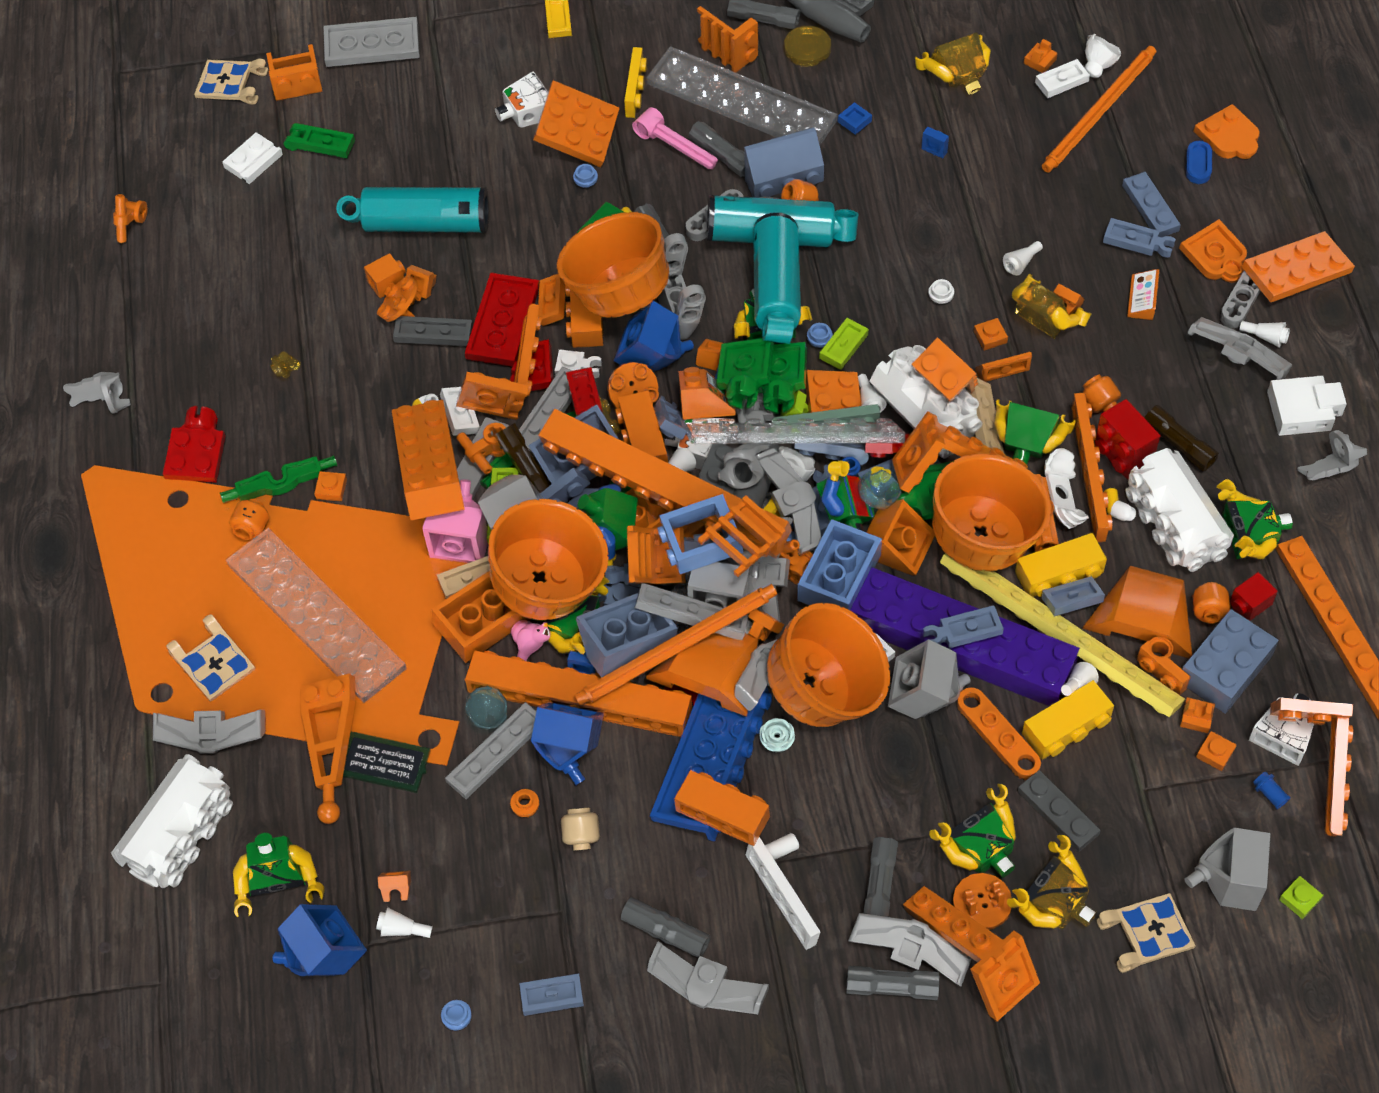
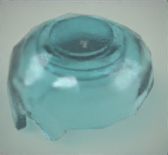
M870 470L858 481L860 497L871 508L887 509L899 499L902 493L899 483L884 470H879L871 474L872 471Z
M490 686L475 688L466 698V717L475 727L484 730L497 728L507 718V700L496 688Z

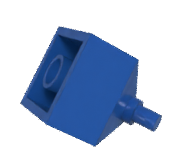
M652 301L628 320L614 362L619 365L629 362L641 363L655 372L675 362L684 352L693 350L694 345L691 340L680 341L679 316Z
M548 702L537 707L531 742L550 765L557 770H562L564 774L568 773L574 784L578 785L585 778L577 766L579 764L576 760L598 747L604 713Z
M300 904L279 926L278 932L284 952H275L272 959L275 964H284L291 972L299 976H334L345 974L367 949L336 905Z

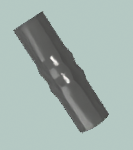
M633 897L629 898L621 914V920L647 932L654 938L661 939L666 944L676 946L698 958L704 955L710 943L711 935Z

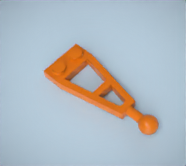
M350 673L301 686V715L315 786L323 790V803L318 807L317 816L325 824H332L340 817V808L334 802V787L342 785L355 709V677ZM341 707L336 739L320 743L314 713ZM334 753L330 775L326 776L322 755Z

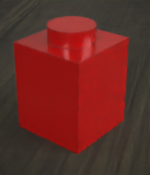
M1257 572L1234 589L1230 604L1236 613L1251 621L1273 605L1278 591Z

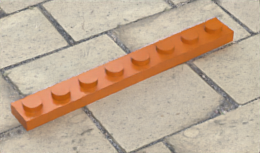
M1303 536L1278 544L1276 548L1277 553L1379 720L1378 658Z

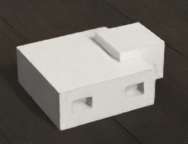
M1323 376L1271 380L1267 392L1279 436L1331 431L1335 416H1342L1346 407L1341 383L1325 384Z

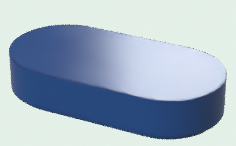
M1194 141L1187 148L1186 177L1195 184L1206 183L1210 179L1212 172V148L1204 141Z

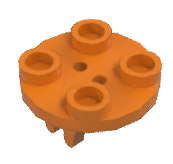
M407 275L397 284H389L384 291L386 297L378 308L377 315L387 322L394 321L400 316L415 317L408 310L410 304H414L415 300H421L422 296L417 292V281Z
M635 362L622 364L613 371L609 378L608 395L616 408H619L618 397L633 394L635 390L637 393L649 390L652 404L659 397L657 377L645 364Z
M977 873L961 880L955 888L953 905L990 930L1002 925L1009 918L1011 907L1007 905V900L1012 897L1010 890L1002 880L994 875Z

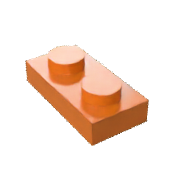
M559 274L540 280L538 315L542 316V326L564 319L566 291L565 283Z

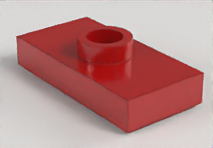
M592 367L566 372L576 417L595 405H598L603 413Z

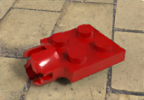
M198 406L190 407L186 412L183 426L172 428L163 470L165 479L217 483L226 435L224 431L216 430L218 417L214 410L202 406L199 415L197 414Z

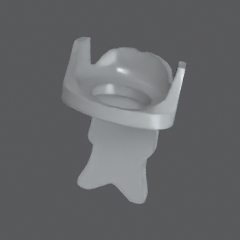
M100 372L93 375V377L82 379L78 383L65 384L63 386L64 391L71 395L69 401L71 407L88 400L92 402L101 399L106 401L110 412L113 414L131 405L130 399H119L123 391L119 373Z
M1334 430L1329 433L1333 454L1316 461L1314 464L1300 466L1297 470L1307 476L1308 480L1313 481L1344 473L1359 465V458L1367 455V449L1354 445L1350 441L1348 434Z
M748 443L733 448V451L728 452L723 458L724 468L718 473L719 480L726 482L728 486L736 489L748 488L757 484L763 478L764 472L755 455L769 449V446L762 443ZM739 462L747 463L753 473L749 482H742L736 477L735 467Z

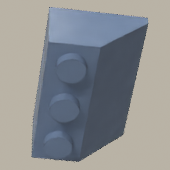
M815 128L744 147L745 181L753 198H769L780 194L784 186L794 179H800L813 185L824 181V162Z
M598 405L575 417L618 439ZM541 439L528 445L551 484L573 467L586 475L589 481L597 476L589 471V467L580 464V466L574 465L565 458V455L559 452L557 455L548 452L543 448L544 444Z
M638 593L576 617L587 658L601 678L677 634L678 628L672 619L635 608Z

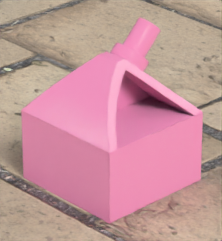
M460 480L465 510L425 518L422 529L430 558L470 563L485 556L488 546V528L480 506L472 500L470 480Z

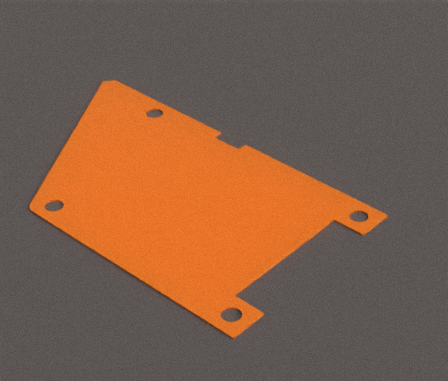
M96 465L81 474L131 692L138 711L152 715L153 713H160L194 722V711H225V720L257 710H265L264 734L307 741L301 715V686L350 673L355 677V709L348 749H350L352 740L355 737L423 752L424 755L421 762L448 765L459 721L419 714L442 639V634L433 625L431 611L433 607L446 599L439 584L437 574L467 563L430 558L422 529L425 518L410 520V516L314 500L310 501L308 510L303 511L272 506L270 503L273 495H263L254 499L263 503L268 511L269 519L259 537L244 540L233 533V529L229 524L230 518L240 499L237 498L223 503L220 492L234 489L233 487L196 481L165 479L164 476ZM177 491L187 493L189 498L184 506L173 508L168 504V498L172 493ZM210 614L214 616L223 630L256 668L211 702L183 668L172 658L166 647L168 643L176 640L187 654L206 641L212 635L205 628L203 619ZM159 684H168L173 689L171 698L165 702H156L151 697L152 690ZM341 707L314 713L320 743L336 739ZM426 730H434L440 735V743L433 749H424L419 745V736Z

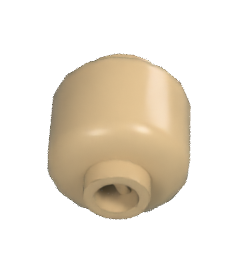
M590 808L567 810V814L561 818L562 841L567 845H573V850L591 849L590 843L597 842L600 838L598 815L590 812Z

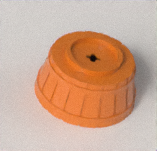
M639 212L618 213L589 224L566 243L557 260L558 274L565 285L575 293L586 309L601 317L625 316V314L628 315L644 308L662 293L669 279V264L666 259L661 227L656 219L654 220L650 215Z
M971 454V456L960 457L941 471L935 483L932 525L936 540L950 558H953L954 561L963 566L979 571L1005 569L1015 564L1020 557H1023L1047 528L1051 517V502L1048 499L1047 490L1035 474L1027 470L1020 463L1009 460L1006 457L993 454ZM974 527L979 529L984 527L987 536H976Z
M533 499L510 507L496 520L489 536L488 559L490 579L496 594L508 608L527 618L552 620L570 614L595 591L607 570L608 547L600 528L581 510H577L576 507L561 501L557 502V500ZM536 572L539 574L544 572L546 574L544 576L546 582H534L535 576L532 573Z
M815 603L801 609L789 621L781 637L772 646L767 661V677L774 697L789 715L810 726L829 727L846 720L860 718L877 709L887 696L888 686L890 685V667L886 652L883 650V645L875 632L873 633L871 627L852 611L844 607L841 608L839 605ZM807 673L809 677L813 676L815 679L813 682L814 688L810 684L806 685L803 680L806 679L804 674Z

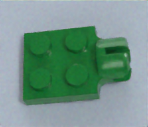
M760 338L721 344L717 386L719 390H726V398H728L727 401L730 406L743 409L744 400L747 399V408H751L757 401L760 386L770 384L774 342L764 341Z
M805 342L774 345L770 384L761 385L758 389V393H763V405L769 412L778 414L779 404L782 403V412H788L794 405V393L797 390L806 389L807 347Z
M951 462L930 465L924 472L921 482L915 485L909 493L901 490L898 482L891 483L888 490L889 502L904 499L923 520L933 519L935 483L941 471Z

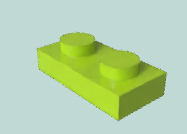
M846 318L820 351L819 359L842 370L868 336L869 329Z

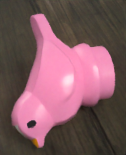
M520 620L513 625L511 635L518 646L517 657L527 661L532 653L549 640L550 631L546 622L540 625L527 620Z

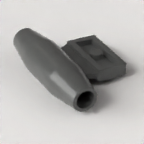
M787 0L806 17L838 35L858 42H864L870 34L871 26L860 16L873 7L874 0Z
M761 438L758 442L768 445L769 449L767 450L775 448L779 451V444L773 439ZM714 440L698 478L741 499L746 495L762 508L772 481L765 473L757 484L743 489L732 488L726 482L720 481L718 473L724 468L723 458L728 452L733 451V448ZM739 462L735 467V475L740 481L749 482L753 473L747 463Z

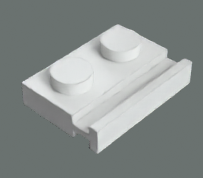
M254 133L222 162L225 169L240 179H245L250 184L283 154L280 147H275L272 142L260 134Z

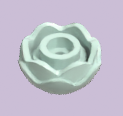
M774 718L767 721L760 728V741L769 751H785L792 746L795 740L793 726L784 719Z

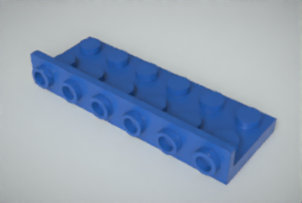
M767 686L757 705L751 711L748 710L747 717L722 708L721 702L698 694L650 813L652 821L706 834L708 840H716L717 834L721 833V831L677 812L674 798L690 770L696 773L704 772L710 775L714 781L723 785L731 784L736 787L737 782H741L744 775L745 761L752 755L755 735L760 733V728L763 724L762 717L765 709L768 710L771 705L772 695L769 693Z

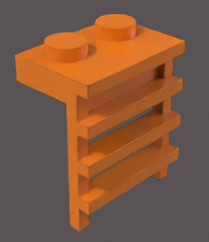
M703 7L697 8V12L701 14V37L698 38V42L701 43L702 50L706 51L709 49L713 58L719 56L724 66L727 64L732 66V72L734 73L756 59L758 56V22L749 18L733 30Z
M313 44L308 45L309 52L272 59L271 52L266 53L270 70L269 76L276 101L323 92Z
M938 337L911 364L949 402H952L965 387L972 394L978 385L977 373Z
M745 495L736 507L732 506L730 512L724 517H719L718 522L712 527L709 526L706 532L698 538V542L702 545L710 538L740 565L734 570V575L739 577L769 550L775 556L780 554L784 550L786 530ZM733 518L736 519L763 546L759 549L729 521ZM721 528L725 530L752 556L747 559L717 531Z
M639 526L627 527L629 583H645L648 585L686 583L685 573L679 574L677 566H671L666 550L670 548L667 542H661L657 529ZM678 527L673 529V532L683 553L684 528Z

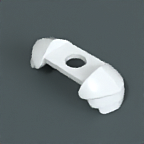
M1059 448L1050 453L1049 457L1045 460L1044 471L1050 498L1054 504L1053 512L1058 520L1070 529L1085 522L1089 517L1084 511L1075 508L1069 479L1074 478L1076 475L1074 472V454L1067 449ZM1056 487L1061 488L1065 492L1066 499L1061 498L1056 493Z

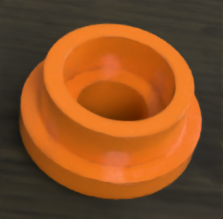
M521 789L513 794L510 801L511 809L520 817H530L539 808V798L534 791ZM523 799L530 800L526 805L520 804V801Z

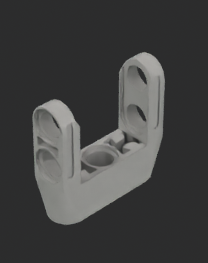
M675 233L664 239L667 262H676L669 264V279L666 287L658 296L660 305L679 316L680 340H685L692 335L700 322L706 296L700 285H690L688 287L685 285L682 272L688 246L685 237L680 233ZM675 244H680V245L677 246V247L670 248L671 246H673V245H675Z

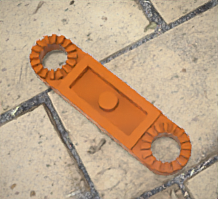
M976 688L962 690L957 700L958 710L966 717L969 724L1004 764H1007L1012 772L1015 773L1014 775L1020 779L1027 780L1040 770L1041 760L1038 754L984 693ZM974 697L980 704L975 708H970L964 704V700ZM1028 758V760L1033 762L1034 767L1030 770H1024L1018 765L1020 759Z

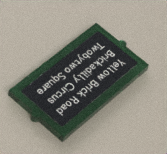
M351 731L343 777L418 793L423 774L427 773L426 765L431 749Z

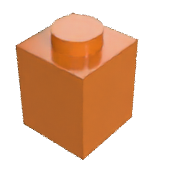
M390 253L364 266L367 282L379 298L385 296L384 291L389 284H397L406 274L401 261H395Z

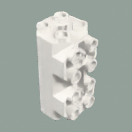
M914 345L913 348L907 346L894 350L888 355L891 360L887 364L882 361L877 365L870 383L913 429L916 428L927 411L936 415L940 424L947 427L953 426L961 434L969 438L973 437L975 432L981 428L983 423L977 416V408L979 406L977 399L963 389L952 402H949L912 367L911 364L926 350L923 346ZM944 448L939 452V456L943 459L954 454Z
M1165 448L1146 456L1142 460L1144 466L1140 469L1135 466L1131 470L1128 480L1129 487L1125 489L1128 500L1134 503L1139 510L1142 522L1145 524L1149 522L1155 523L1156 529L1152 531L1153 538L1166 552L1169 564L1171 566L1181 565L1187 567L1190 572H1194L1208 562H1218L1225 558L1228 554L1226 549L1230 547L1234 534L1180 453L1176 450L1173 453L1171 449Z
M186 754L183 759H178L111 852L115 861L122 867L127 863L131 868L129 873L153 887H158V885L161 888L169 885L172 887L178 886L188 865L195 862L199 856L200 848L196 847L197 840L201 838L210 839L216 831L218 822L232 808L233 802L229 800L230 787L222 781L223 773L212 766L207 769L189 754Z

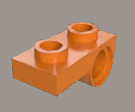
M1154 637L1140 647L1137 661L1144 671L1152 673L1162 684L1181 695L1187 689L1190 676L1170 660L1173 653L1172 643L1165 637ZM1154 652H1159L1163 656H1157Z

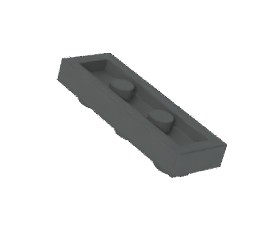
M400 316L395 322L393 339L397 343L467 346L473 322L467 319Z
M1040 770L1018 787L1017 792L1060 835L1067 836L1070 839L1071 846L1078 853L1100 835L1101 830Z

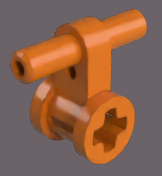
M122 194L115 196L113 223L116 225L117 242L125 243L127 241L126 225L133 220L138 223L145 221L147 216V203L145 201L132 202L128 201Z
M501 423L487 425L483 431L484 438L474 444L464 432L457 435L456 439L465 449V455L472 463H476L484 474H489L492 471V466L485 459L487 455L501 457L506 454L500 448V444L494 436L506 428Z
M794 539L785 542L784 550L780 553L779 558L790 560L788 579L798 585L813 553L807 552L799 556L798 549L800 543Z

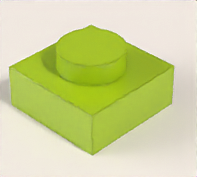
M1299 876L1281 895L1279 900L1301 919H1304L1320 902L1323 894Z

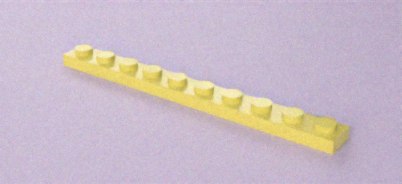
M946 553L943 555L940 563L947 567L951 573L959 575L968 581L973 588L981 590L990 596L995 603L1003 605L1014 612L1016 617L1027 621L1036 627L1040 633L1079 647L1078 656L1084 662L1092 664L1104 673L1109 680L1119 683L1128 689L1133 696L1141 698L1153 706L1158 713L1170 717L1182 706L1185 698L1061 615L1054 616L1046 605L995 571L974 570L957 563Z

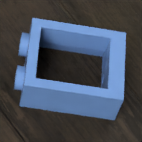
M723 494L659 515L661 526L657 527L659 537L662 543H668L670 549L666 550L669 562L671 566H677L679 574L730 558L714 542L682 553L673 532L675 528L716 515L717 520L721 516L724 517L730 510ZM731 519L729 522L736 527L734 520ZM722 529L724 539L740 553H743V547Z

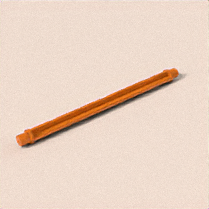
M1148 46L1139 53L1130 66L1123 71L1046 157V161L1042 164V169L1045 172L1049 173L1053 168L1058 167L1072 148L1078 144L1105 111L1112 106L1153 60V56L1156 54V49L1153 46Z
M772 584L763 589L760 587L590 685L585 686L583 691L574 695L580 706L589 701L591 703L679 652L762 605L767 604L769 599L778 595Z

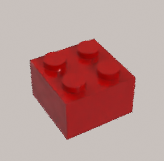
M1125 399L1101 413L1095 446L1099 447L1100 453L1102 455L1105 454L1112 462L1114 469L1118 473H1122L1129 480L1131 470L1135 466L1140 469L1144 466L1142 460L1157 451L1161 435Z

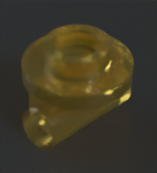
M283 351L279 356L274 355L271 358L272 364L270 366L278 377L288 378L290 377V372L299 369L301 364L300 361Z

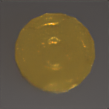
M801 26L787 34L784 40L785 54L797 65L815 66L819 64V61L823 59L825 61L829 57L831 39L824 30L818 27Z

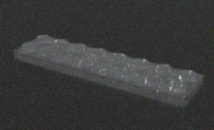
M671 46L647 76V84L777 138L815 128L820 146L837 122L838 114Z
M727 418L719 419V423H708L707 419H692V423H685L686 436L691 444L905 443V432L896 423L892 422V419L878 418L875 423H866V419L853 418L850 419V422L840 423V419L835 418L824 419V423H814L813 419L808 418L798 419V423H787V419L782 418L772 419L771 423H761L760 419L755 418L745 419V423H735L734 419Z
M269 528L226 559L228 566L336 676L350 673L355 677V695L363 703L407 669L406 664Z

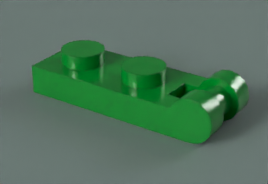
M294 123L289 130L290 136H287L284 141V146L291 151L301 149L348 158L355 142V137L351 133Z

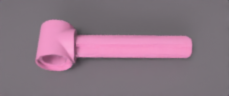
M653 107L648 108L632 124L634 132L640 138L648 139L650 137L655 139L658 137L707 169L713 170L718 162L715 156L665 126L662 114Z

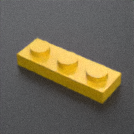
M633 47L624 101L625 114L628 118H635L637 108H641L642 95L639 94V90H644V76H642V72L647 71V58H643V49Z

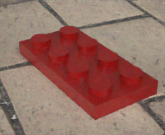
M490 273L465 350L466 359L506 366L514 365L518 359L523 321L527 315L529 305L535 304L539 291V280Z

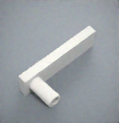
M790 833L764 845L759 837L755 846L748 844L745 855L807 950L817 944L820 930L775 862L776 859L799 849L797 838L794 834Z

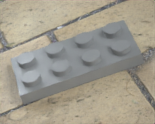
M417 17L324 26V57L326 67L420 58Z

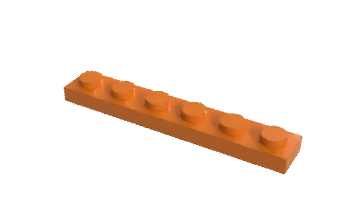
M1074 393L1071 410L1073 420H1076L1074 427L1093 534L1097 542H1106L1108 531H1112V517L1106 513L1108 495L1107 492L1102 491L1104 473L1103 469H1098L1100 451L1099 447H1094L1096 429L1095 425H1090L1092 407L1091 403L1086 402L1085 393Z

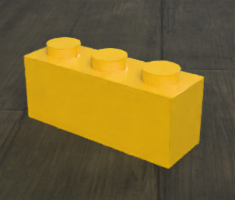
M1090 533L1020 557L1016 564L1015 573L1026 593L1032 597H1042L1043 590L1091 576L1093 579L1099 577L1104 573L1107 558L1094 534Z
M1092 680L1069 696L1064 697L1024 721L1022 735L1042 760L1050 755L1052 757L1057 756L1069 743L1073 741L1075 743L1080 742L1092 729L1096 727L1100 729L1106 726L1112 719L1114 704L1096 682Z

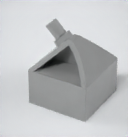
M508 475L493 483L481 496L478 504L492 530L496 520L510 507L516 504L519 505L527 500L544 498L526 475Z
M747 550L741 553L747 559L752 556ZM730 557L692 570L688 582V597L726 608L749 595L750 568L737 577L734 575V570L740 565Z
M928 639L897 656L888 707L917 719L955 702L959 698L963 687L970 684V677L967 674L958 676L956 652Z
M1233 828L1226 832L1202 855L1198 866L1194 868L1195 871L1185 878L1186 884L1193 888L1201 881L1207 882L1220 906L1256 911L1267 889L1270 833Z

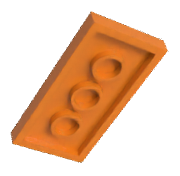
M1325 231L1246 259L1242 265L1244 271L1270 302L1350 274L1355 267Z

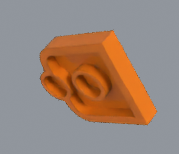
M1233 104L1199 122L1194 127L1193 132L1204 142L1208 143L1212 150L1222 158L1229 159L1237 156L1241 159H1248L1257 152L1259 129Z
M1220 219L1180 244L1179 249L1208 279L1217 280L1222 278L1226 282L1235 283L1238 282L1244 271L1242 264L1246 258L1247 250Z

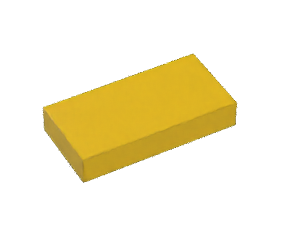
M545 0L549 38L572 36L568 0Z

